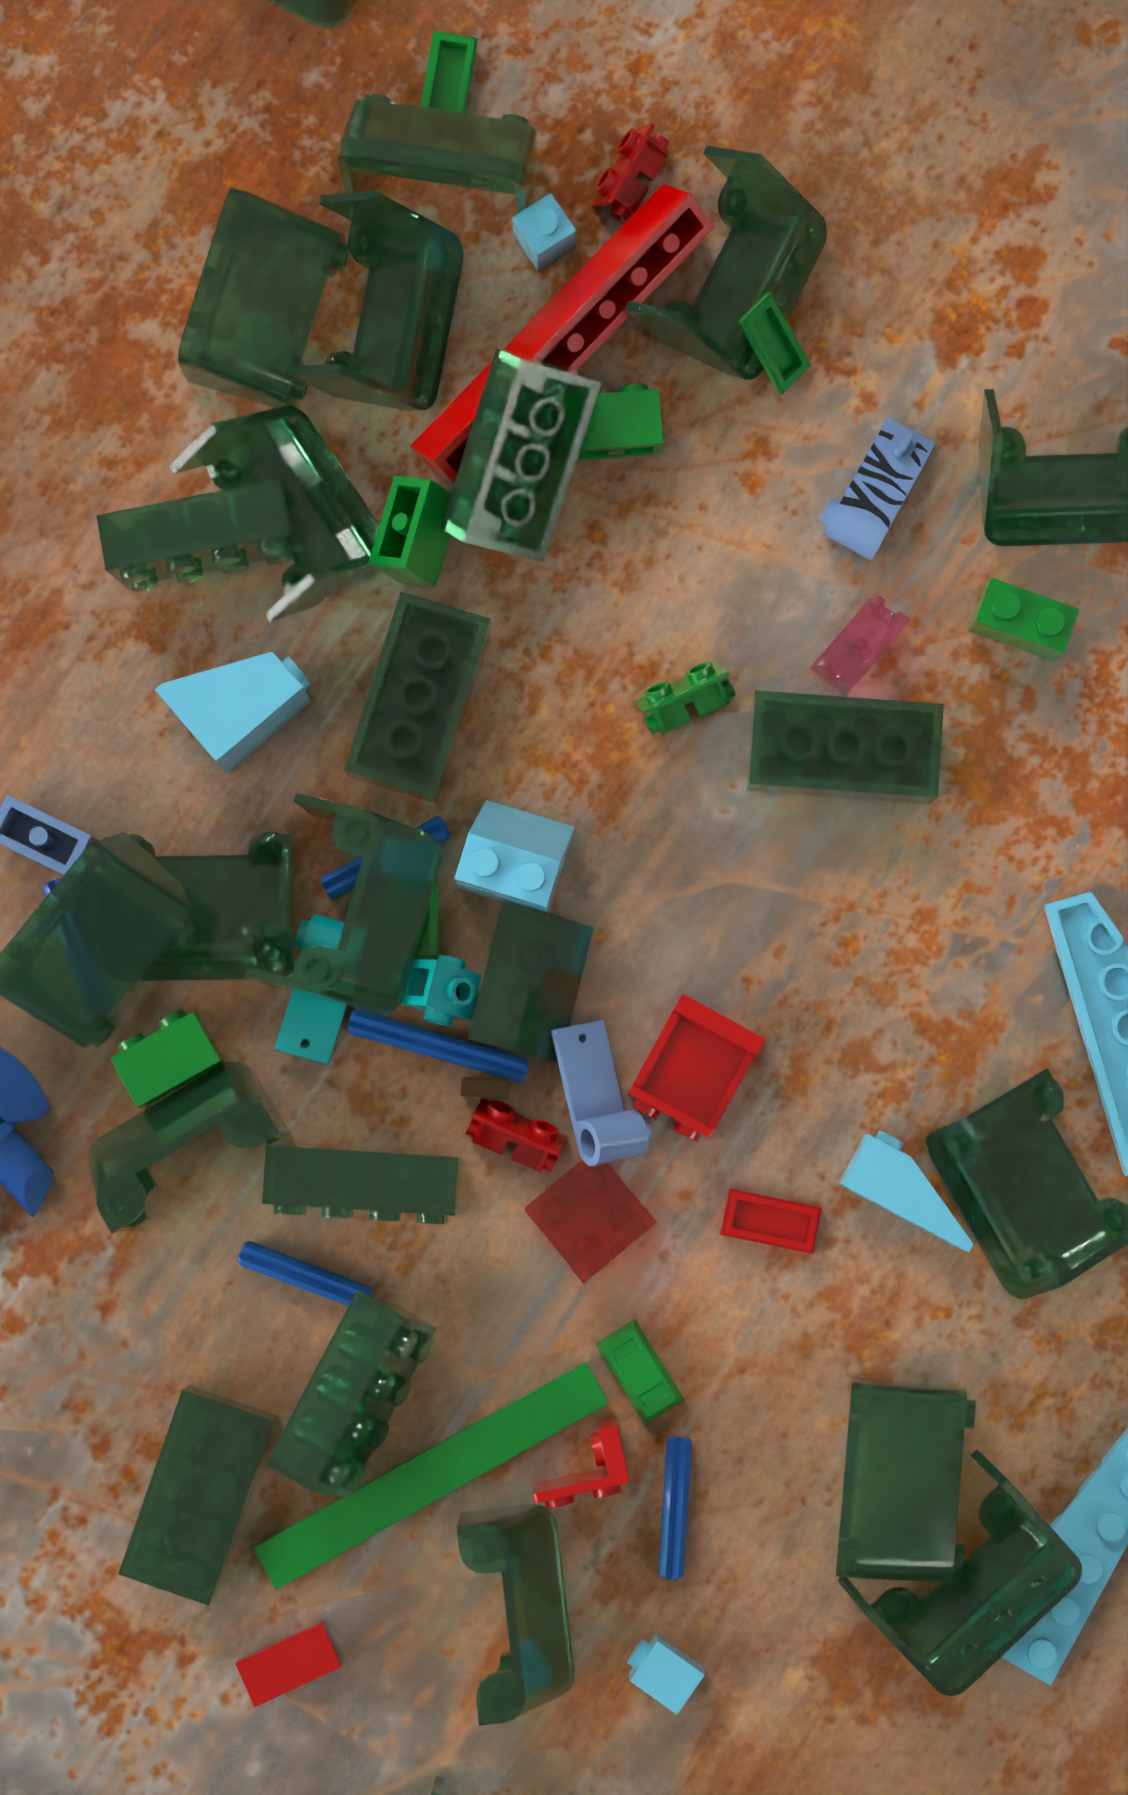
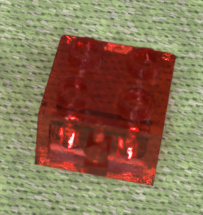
M583 1159L525 1207L526 1213L563 1256L583 1284L657 1223L608 1163L588 1166Z

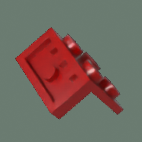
M616 1416L599 1419L598 1432L591 1433L590 1438L596 1466L606 1465V1467L534 1483L532 1493L534 1503L545 1502L546 1509H552L574 1503L575 1495L592 1491L594 1498H602L622 1492L621 1484L629 1483V1471Z

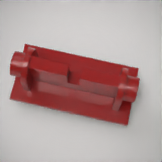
M653 123L636 129L631 128L623 136L617 147V152L620 153V156L613 169L611 167L608 168L598 180L595 191L599 194L591 207L597 209L610 205L612 207L610 214L622 222H626L628 216L631 217L637 211L649 188L635 178L639 173L647 180L653 181L669 154L667 149L669 141L665 137L656 133L652 137L650 136L655 127Z
M484 1098L480 1100L474 1111L472 1120L465 1133L473 1138L472 1143L500 1155H503L508 1141L517 1144L511 1160L541 1173L542 1169L550 1173L552 1172L567 1138V1135L560 1133L553 1124L545 1120H531L517 1114L515 1109L505 1102L499 1100L488 1101Z

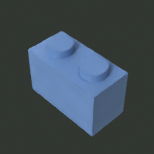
M6 795L0 807V845L80 883L100 841L63 821Z

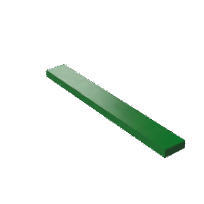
M584 1361L255 1545L253 1549L272 1585L277 1590L606 1406L609 1402L589 1365Z

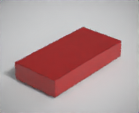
M729 1188L720 1235L813 1254L822 1208Z
M324 1620L235 1662L254 1707L337 1670L343 1665Z

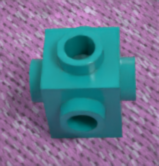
M439 955L438 960L411 959L400 1004L425 1012L423 1020L438 1025L451 1026L452 1019L472 1020L473 1011L479 1001V986L482 975L466 970V961L455 957Z

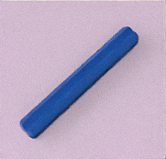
M354 1010L352 1012L347 1027L348 1032L355 1036L518 1083H522L525 1080L529 1068V1061L526 1058L361 1010Z

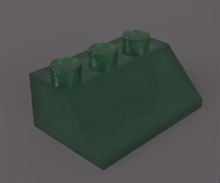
M502 902L468 1040L558 1063L551 1030L570 1026L594 928L551 913Z

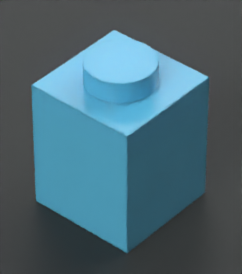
M551 193L512 217L513 235L538 272L576 248V229Z
M657 1633L650 1643L642 1639L627 1661V1664L632 1666V1669L629 1671L630 1682L676 1715H678L705 1675L703 1666Z

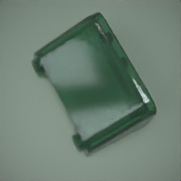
M232 187L224 201L179 346L178 364L186 380L193 384L293 412L296 400L303 401L308 390L310 374L304 373L303 357L328 277L332 278L336 270L343 272L349 258L350 244L345 243L344 233L255 194Z
M125 832L101 839L93 843L79 856L0 953V996L82 1048H86L91 1044L99 1047L116 1029V1026L111 1023L116 1015L113 1010L165 948L171 946L176 941L184 945L198 932L202 924L197 919L207 907Z
M264 832L249 842L248 855L156 856L152 844L139 835L125 834L120 837H105L97 937L109 974L124 981L278 979L292 974L295 968V846L293 834Z
M240 1062L221 1064L101 1136L92 1144L88 1152V1165L99 1213L112 1234L130 1231L149 1219L145 1211L146 1199L149 1193L158 1185L147 1167L217 1124L228 1141L239 1148H253L264 1142L272 1145L290 1134L256 1074L249 1066Z
M1048 1068L1033 1074L934 1130L926 1137L925 1142L926 1150L933 1165L1004 1289L1017 1299H1027L1063 1287L1128 1244V1205L1112 1197H1105L1100 1200L1096 1198L1052 1118L1063 1111L1064 1093L1062 1087L1053 1078Z
M862 1377L852 1378L836 1577L952 1583L953 1573L962 1574L964 1545L956 1544L964 1432L965 1428L974 1429L976 1400L967 1399V1388Z
M539 1504L461 1512L457 1523L459 1552L464 1564L477 1573L501 1572L510 1652L501 1653L500 1664L496 1672L489 1674L479 1682L476 1697L479 1726L500 1724L514 1720L563 1696L570 1689L574 1681V1662L558 1525L553 1513Z

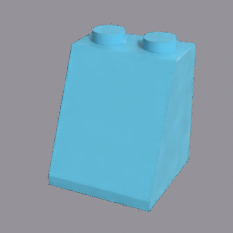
M273 651L165 682L155 689L226 773L231 771L312 702L305 691L311 685L306 680L303 672L289 656L281 662Z
M486 800L468 833L454 878L455 882L461 890L548 916L575 827Z

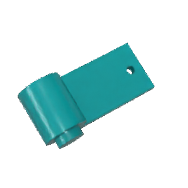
M313 914L310 921H301L295 939V947L302 948V962L274 1047L275 1051L329 1066L364 955L369 929L318 914Z

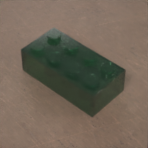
M496 348L441 529L464 543L544 562L601 382L572 369Z
M282 479L96 515L105 570L126 588L131 587V590L135 592L155 589L159 587L158 581L176 578L177 582L180 583L197 581L204 578V572L221 569L222 573L225 574L243 572L250 568L249 563L267 560V564L270 565L284 564L295 559L294 554L306 552L297 501Z
M400 592L344 768L348 777L437 804L492 631L490 618L409 593Z
M755 690L751 706L746 791L932 804L938 798L944 704Z
M266 1146L262 1204H273V1214L302 1215L306 1214L307 1207H321V1217L350 1218L353 1217L354 1210H370L369 1220L398 1221L401 1220L402 1212L417 1213V1223L446 1224L448 1223V1215L455 1216L459 1214L462 1157Z
M356 1291L266 1465L313 1493L348 1498L350 1493L355 1492L364 1481L367 1473L365 1465L373 1449L380 1447L389 1432L388 1421L395 1407L400 1406L407 1398L412 1386L410 1379L418 1363L424 1362L429 1356L434 1345L432 1336L437 1327L390 1301Z
M191 1385L182 1389L118 1574L209 1606L217 1596L278 1415Z

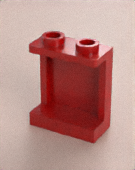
M682 994L627 1093L635 1098L631 1107L655 1120L660 1112L677 1121L673 1130L697 1143L702 1135L711 1139L754 1057L757 1056L766 1039Z

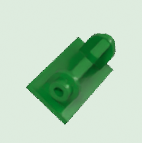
M703 662L687 670V677L672 684L668 681L660 682L646 689L644 697L636 700L635 703L645 715L651 713V715L644 718L651 735L659 731L661 735H664L690 722L691 719L685 707L689 703H693L699 717L729 704L728 699L736 696L729 679L721 682V679L730 676L729 672L719 662L715 664Z

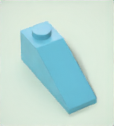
M880 1130L876 1137L864 1134L838 1184L958 1249L970 1252L973 1246L972 1241L912 1157L901 1152L904 1143Z

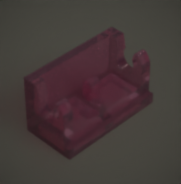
M877 595L874 599H868L810 668L845 698L910 621L901 611L894 613L884 605L885 599Z

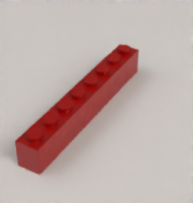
M662 184L410 445L412 450L437 478L462 491L715 228L692 194Z

